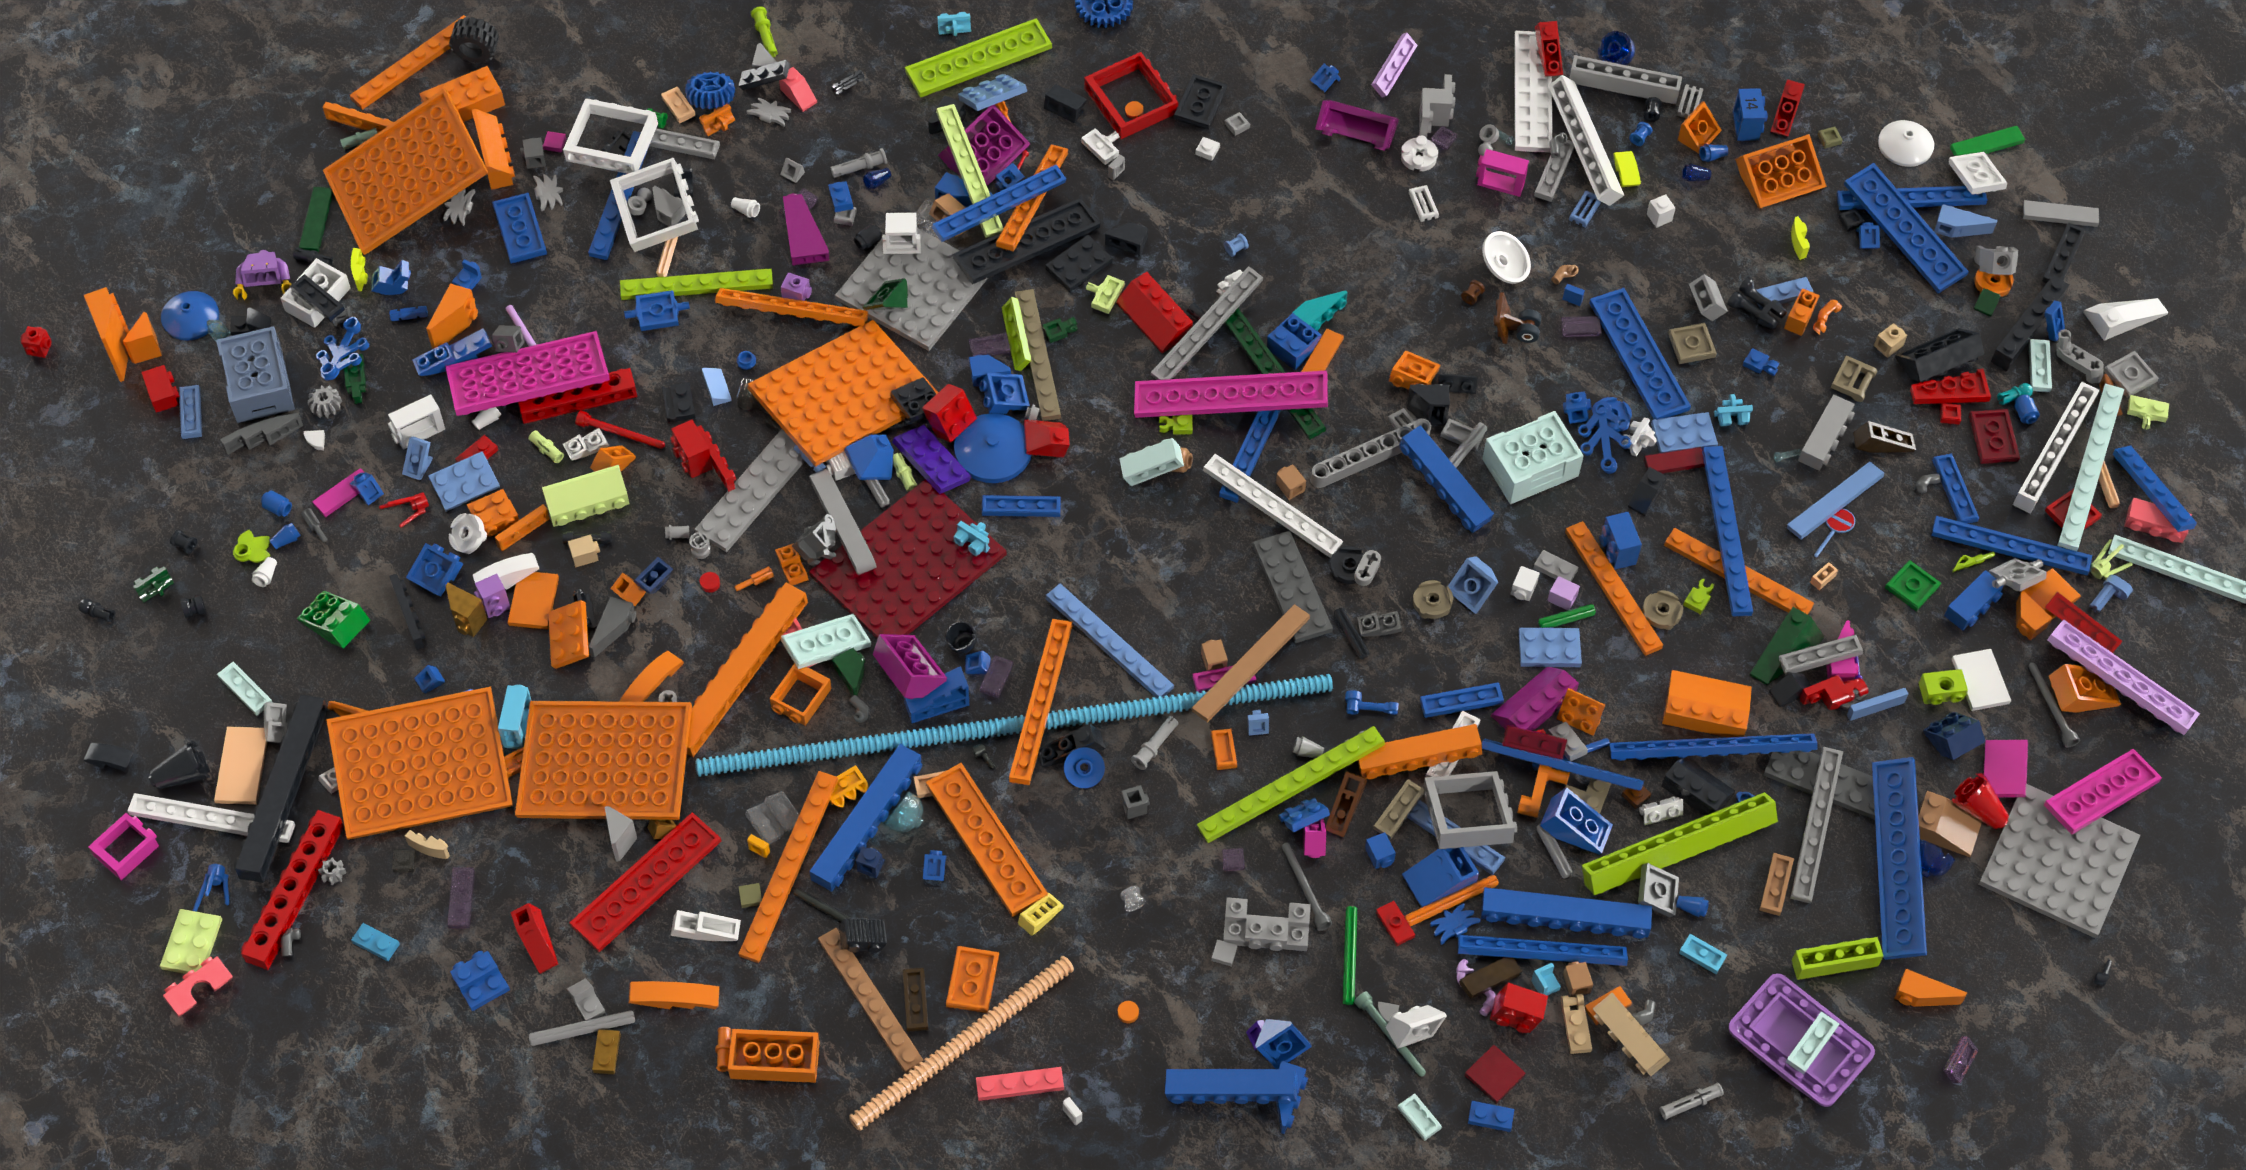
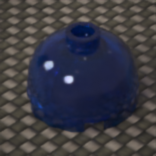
M1619 31L1607 33L1601 40L1600 48L1598 47V55L1602 61L1626 66L1633 60L1636 51L1635 43L1631 37Z
M1920 840L1922 876L1928 878L1929 875L1939 877L1946 874L1953 866L1955 859L1949 854L1945 857L1944 853L1941 852L1942 849L1925 840Z

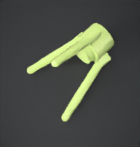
M2112 539L2107 542L2095 561L2091 563L2090 572L2097 579L2103 577L2106 580L2109 575L2118 573L2133 565V563L2129 562L2110 571L2111 564L2109 561L2124 547L2123 544L2117 547L2106 559L2101 560L2110 547Z

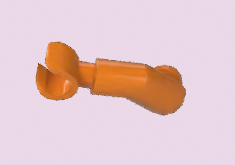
M1830 300L1819 311L1817 322L1813 325L1814 331L1819 335L1820 330L1823 333L1826 331L1825 322H1827L1828 315L1832 311L1837 313L1841 310L1842 305L1837 300Z

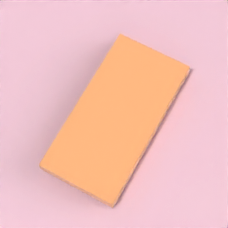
M227 727L214 799L215 803L257 805L268 743L265 740L264 728Z

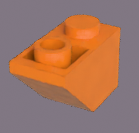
M1802 288L1788 315L1784 329L1802 336L1820 295Z

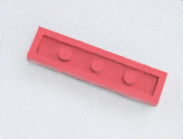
M1061 1067L976 1077L979 1101L1064 1090Z

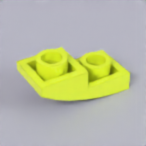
M1633 152L1614 153L1616 171H1619L1621 187L1639 186L1641 181Z
M1797 216L1794 219L1791 237L1794 250L1799 260L1807 257L1810 245L1808 240L1805 239L1807 226Z
M353 248L351 270L358 291H362L364 284H367L368 274L364 270L365 257H363L361 249Z

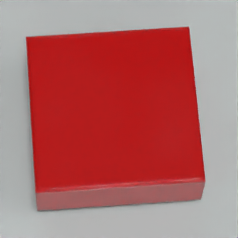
M1941 403L1940 423L1960 425L1961 405Z

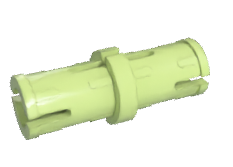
M536 430L530 434L528 439L539 448L542 454L549 456L555 463H559L563 459L564 453L560 452L551 440H547Z
M901 453L894 454L893 465L897 471L896 475L903 482L906 491H911L917 486L911 474L912 470L905 463Z

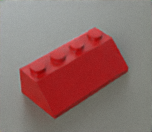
M1148 272L1132 280L1116 301L1119 307L1161 353L1175 346L1193 327V321Z

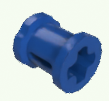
M1639 122L1637 129L1630 134L1629 139L1636 146H1642L1645 138L1653 130L1648 123Z

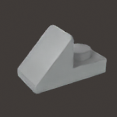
M586 978L567 988L568 993L585 1021L599 1018L606 1014L605 1009L594 992L593 986Z

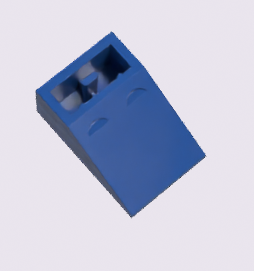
M1464 847L1437 849L1402 873V876L1422 908L1476 883L1479 872Z

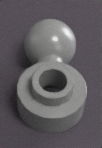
M1491 124L1485 125L1480 130L1479 135L1484 143L1478 148L1479 155L1484 156L1486 149L1493 150L1491 144L1499 138L1498 129Z
M641 188L638 190L637 196H632L628 199L627 204L631 214L641 215L644 213L646 202L652 198L650 189Z

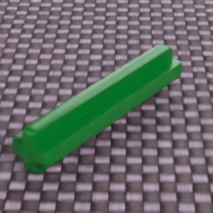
M1593 604L1540 618L1538 624L1540 628H1552L1594 616L1596 610Z

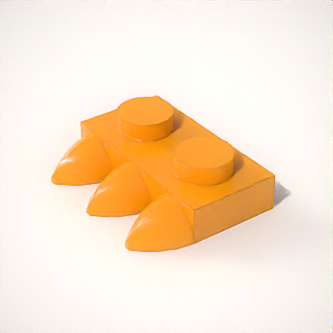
M856 765L837 776L838 783L831 796L830 803L843 808L845 797L850 800H856V790L863 793L868 790L867 780Z

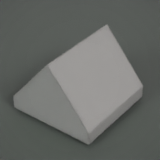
M786 158L780 175L796 183L805 171L802 165Z

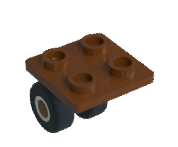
M1500 292L1499 299L1496 300L1497 315H1494V326H1497L1498 337H1501L1503 344H1507L1508 334L1511 330H1517L1516 337L1522 342L1533 343L1537 341L1540 333L1538 327L1541 324V314L1535 310L1527 309L1521 311L1518 318L1511 316L1505 294Z

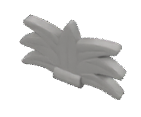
M758 98L759 103L751 104V108L754 109L746 111L747 114L758 116L762 121L768 123L776 122L785 127L783 119L789 120V116L786 113H791L790 108L777 106V101L770 104L761 98Z
M543 174L544 183L537 176H533L537 184L534 191L536 199L541 202V211L546 208L547 202L551 210L556 202L562 206V199L559 193L563 192V188L557 187L556 175L553 176L551 181L547 175Z
M464 189L453 196L451 202L444 203L445 207L448 208L443 217L444 221L451 217L452 223L455 224L459 217L461 224L465 225V217L467 214H470L473 206L471 199L475 194V189H472L466 195V190Z

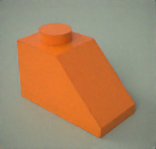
M622 445L600 448L590 468L595 472L619 465L620 471H622L636 456Z
M2022 591L2016 601V627L2022 635L2032 640L2048 627L2052 617L2025 591Z

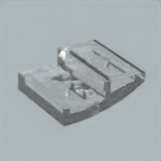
M783 791L766 797L764 803L746 810L745 813L762 840L769 844L790 834L799 817V813Z

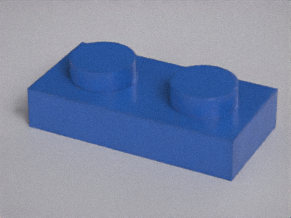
M846 181L828 185L835 212L854 209Z
M2054 300L2050 307H2047L2044 316L2047 322L2046 329L2049 340L2056 342L2059 338L2058 333L2065 329L2062 304Z
M1472 1101L1468 1124L1511 1132L1514 1109Z

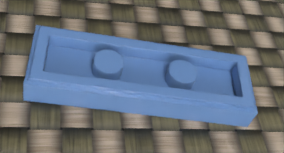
M199 385L179 387L182 439L202 437Z
M1902 688L1853 704L1849 708L1847 717L1851 721L1903 704L1906 701L1908 692L1906 688Z

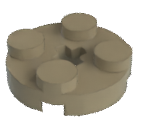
M1435 580L1421 583L1413 595L1414 608L1421 618L1437 619L1449 614L1453 604V594L1450 588L1441 585V582ZM1431 596H1433L1434 599H1438V601H1436L1435 603H1432L1429 600Z
M1661 590L1646 597L1642 612L1650 625L1660 629L1671 630L1681 620L1683 605H1681L1679 598L1675 594ZM1663 606L1665 607V611L1667 612L1662 613L1658 610V608L1661 609Z

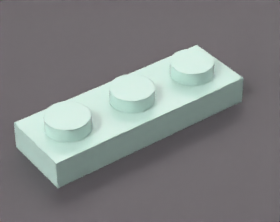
M2030 339L2031 386L2033 391L2050 392L2052 389L2050 341Z
M234 662L217 674L219 679L256 716L264 711V703H273Z
M1821 1012L1787 1058L1786 1063L1802 1074H1805L1838 1028L1839 1023Z

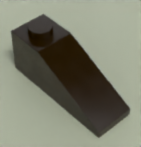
M1867 421L1853 432L1856 449L1870 453L1914 452L1916 450L1912 433Z

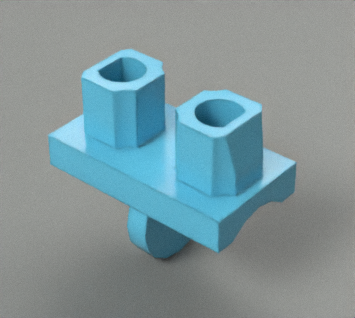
M959 12L957 15L945 13L937 16L939 35L953 33L954 36H957V33L971 32L970 13Z
M1730 394L1729 400L1722 401L1723 406L1728 407H1718L1717 411H1714V416L1718 417L1720 426L1731 425V416H1737L1738 425H1747L1750 422V413L1753 411V406H1736L1742 405L1743 401L1742 399H1736L1734 394Z
M960 521L957 524L958 531L954 535V542L963 546L966 541L970 542L968 550L975 556L979 555L982 551L987 553L990 549L988 546L989 538L987 537L989 533L984 531L986 528L984 523L980 522L977 526L972 523L969 526Z

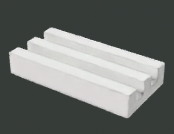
M1427 185L1409 189V195L1421 222L1425 219L1431 220L1432 217L1435 219L1439 217ZM1421 191L1424 192L1432 212H1429ZM1419 201H1420V203H1421V205H1422V208H1423L1425 214L1423 213V211H1422V209H1421V206H1420V204H1419Z

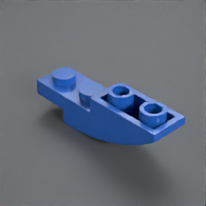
M483 328L450 346L446 342L412 361L419 376L445 372L448 365L478 359L476 354L492 347V344Z

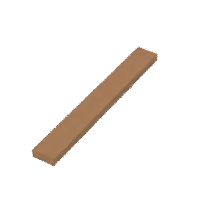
M1294 604L1192 707V712L1208 723L1310 619V615Z

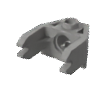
M1982 246L1975 247L1976 255L1974 256V261L1980 265L1979 271L1999 275H2012L2016 273L2018 249L2015 247L1996 246V249H1985ZM2000 256H2004V262L1997 264V259Z

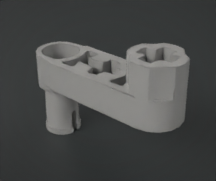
M2061 330L2058 333L2057 356L2086 374L2087 382L2091 384L2100 383L2103 377V362L2070 342L2071 332L2069 330Z

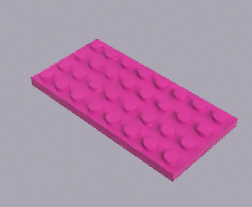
M597 331L521 348L517 353L504 352L446 366L457 416L610 380Z

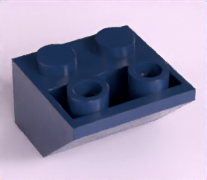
M1951 712L1945 718L1932 722L1929 727L1923 729L1925 736L1941 756L1952 760L1986 742L1979 720L1957 712Z

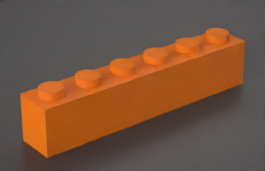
M1472 724L1386 742L1384 746L1357 761L1361 777L1375 779L1378 776L1394 775L1401 771H1414L1420 767H1433L1443 762L1452 763L1459 759L1475 758L1478 755H1482V743L1477 725Z

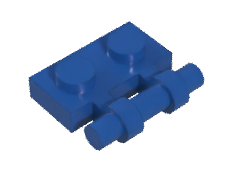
M1316 798L1301 801V804L1294 808L1289 807L1285 809L1278 817L1281 822H1285L1287 828L1296 832L1329 816L1330 813L1326 806L1320 802L1318 803Z

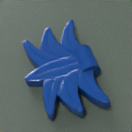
M1464 903L1459 905L1452 913L1444 910L1443 918L1436 919L1430 923L1431 927L1438 926L1434 936L1443 933L1441 945L1450 937L1455 936L1457 938L1458 935L1466 933L1469 926L1480 922V918H1468L1474 914L1473 910L1462 911L1465 907Z

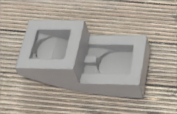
M264 703L266 742L281 743L282 737L286 735L288 724L286 723L287 704Z

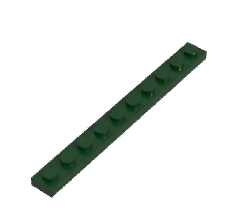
M1237 308L1224 323L1261 374L1286 373L1240 309ZM1312 408L1287 409L1309 440L1326 431V427Z

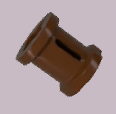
M1472 280L1469 288L1461 293V298L1467 304L1474 305L1477 302V297L1485 292L1484 285L1477 280Z

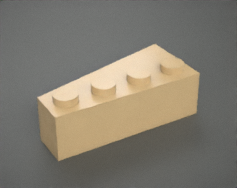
M1610 993L1593 1008L1596 1012L1593 1017L1601 1026L1606 1024L1610 1030L1607 1033L1615 1042L1621 1041L1624 1045L1621 1049L1629 1058L1633 1056L1638 1061L1636 1067L1643 1075L1645 1073H1648L1650 1076L1654 1075L1670 1061L1664 1051L1613 993Z

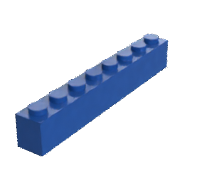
M899 744L810 870V878L813 882L831 892L836 886H840L844 879L843 875L847 870L850 871L857 855L860 854L863 847L866 848L869 838H873L876 835L879 824L887 819L891 807L897 805L902 791H906L909 788L914 774L917 775L922 768L920 754Z
M1484 887L1482 895L1481 919H1486L1489 922L1505 921L1513 925L1522 923L1532 927L1567 928L1576 932L1585 930L1591 931L1594 934L1630 935L1638 939L1648 937L1651 930L1652 906Z

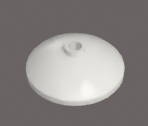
M1900 120L1886 125L1878 139L1881 153L1889 161L1900 166L1912 167L1923 164L1931 157L1934 149V141L1929 131L1912 121Z
M1497 231L1485 239L1482 249L1483 257L1488 269L1494 276L1511 284L1519 283L1528 276L1531 267L1530 258L1525 247L1516 237L1506 232Z

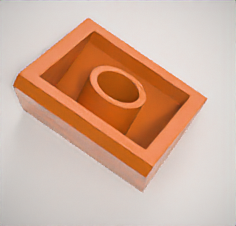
M1704 101L1681 124L1677 140L1699 153L1701 146L1710 144L1722 131Z
M143 312L123 340L131 362L134 364L162 356L147 313Z

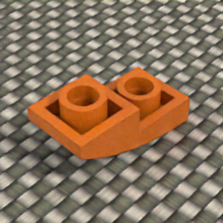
M793 544L776 549L775 552L788 584L793 586L807 581L808 575L801 563L799 553L792 547Z

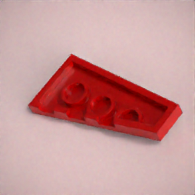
M1983 368L1977 369L1975 373L1964 372L1960 376L1953 378L1947 376L1940 381L1930 380L1912 384L1910 388L1913 404L1990 402L1991 399Z

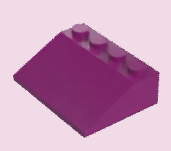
M995 105L989 106L965 129L987 186L995 179L997 174L1003 171L1030 145L1025 137ZM948 145L938 156L952 171L961 176Z

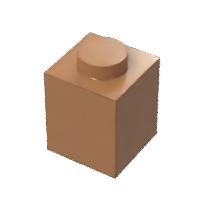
M1293 464L1289 467H1283L1278 471L1276 484L1289 500L1305 491L1306 480Z
M1209 640L1202 644L1201 655L1206 671L1227 667L1228 659L1221 640Z
M1572 962L1565 966L1563 977L1570 997H1575L1576 994L1584 995L1591 993L1593 982L1586 962Z

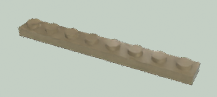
M1034 289L1015 292V298H1018L1031 355V362L1029 364L1041 420L1061 419Z

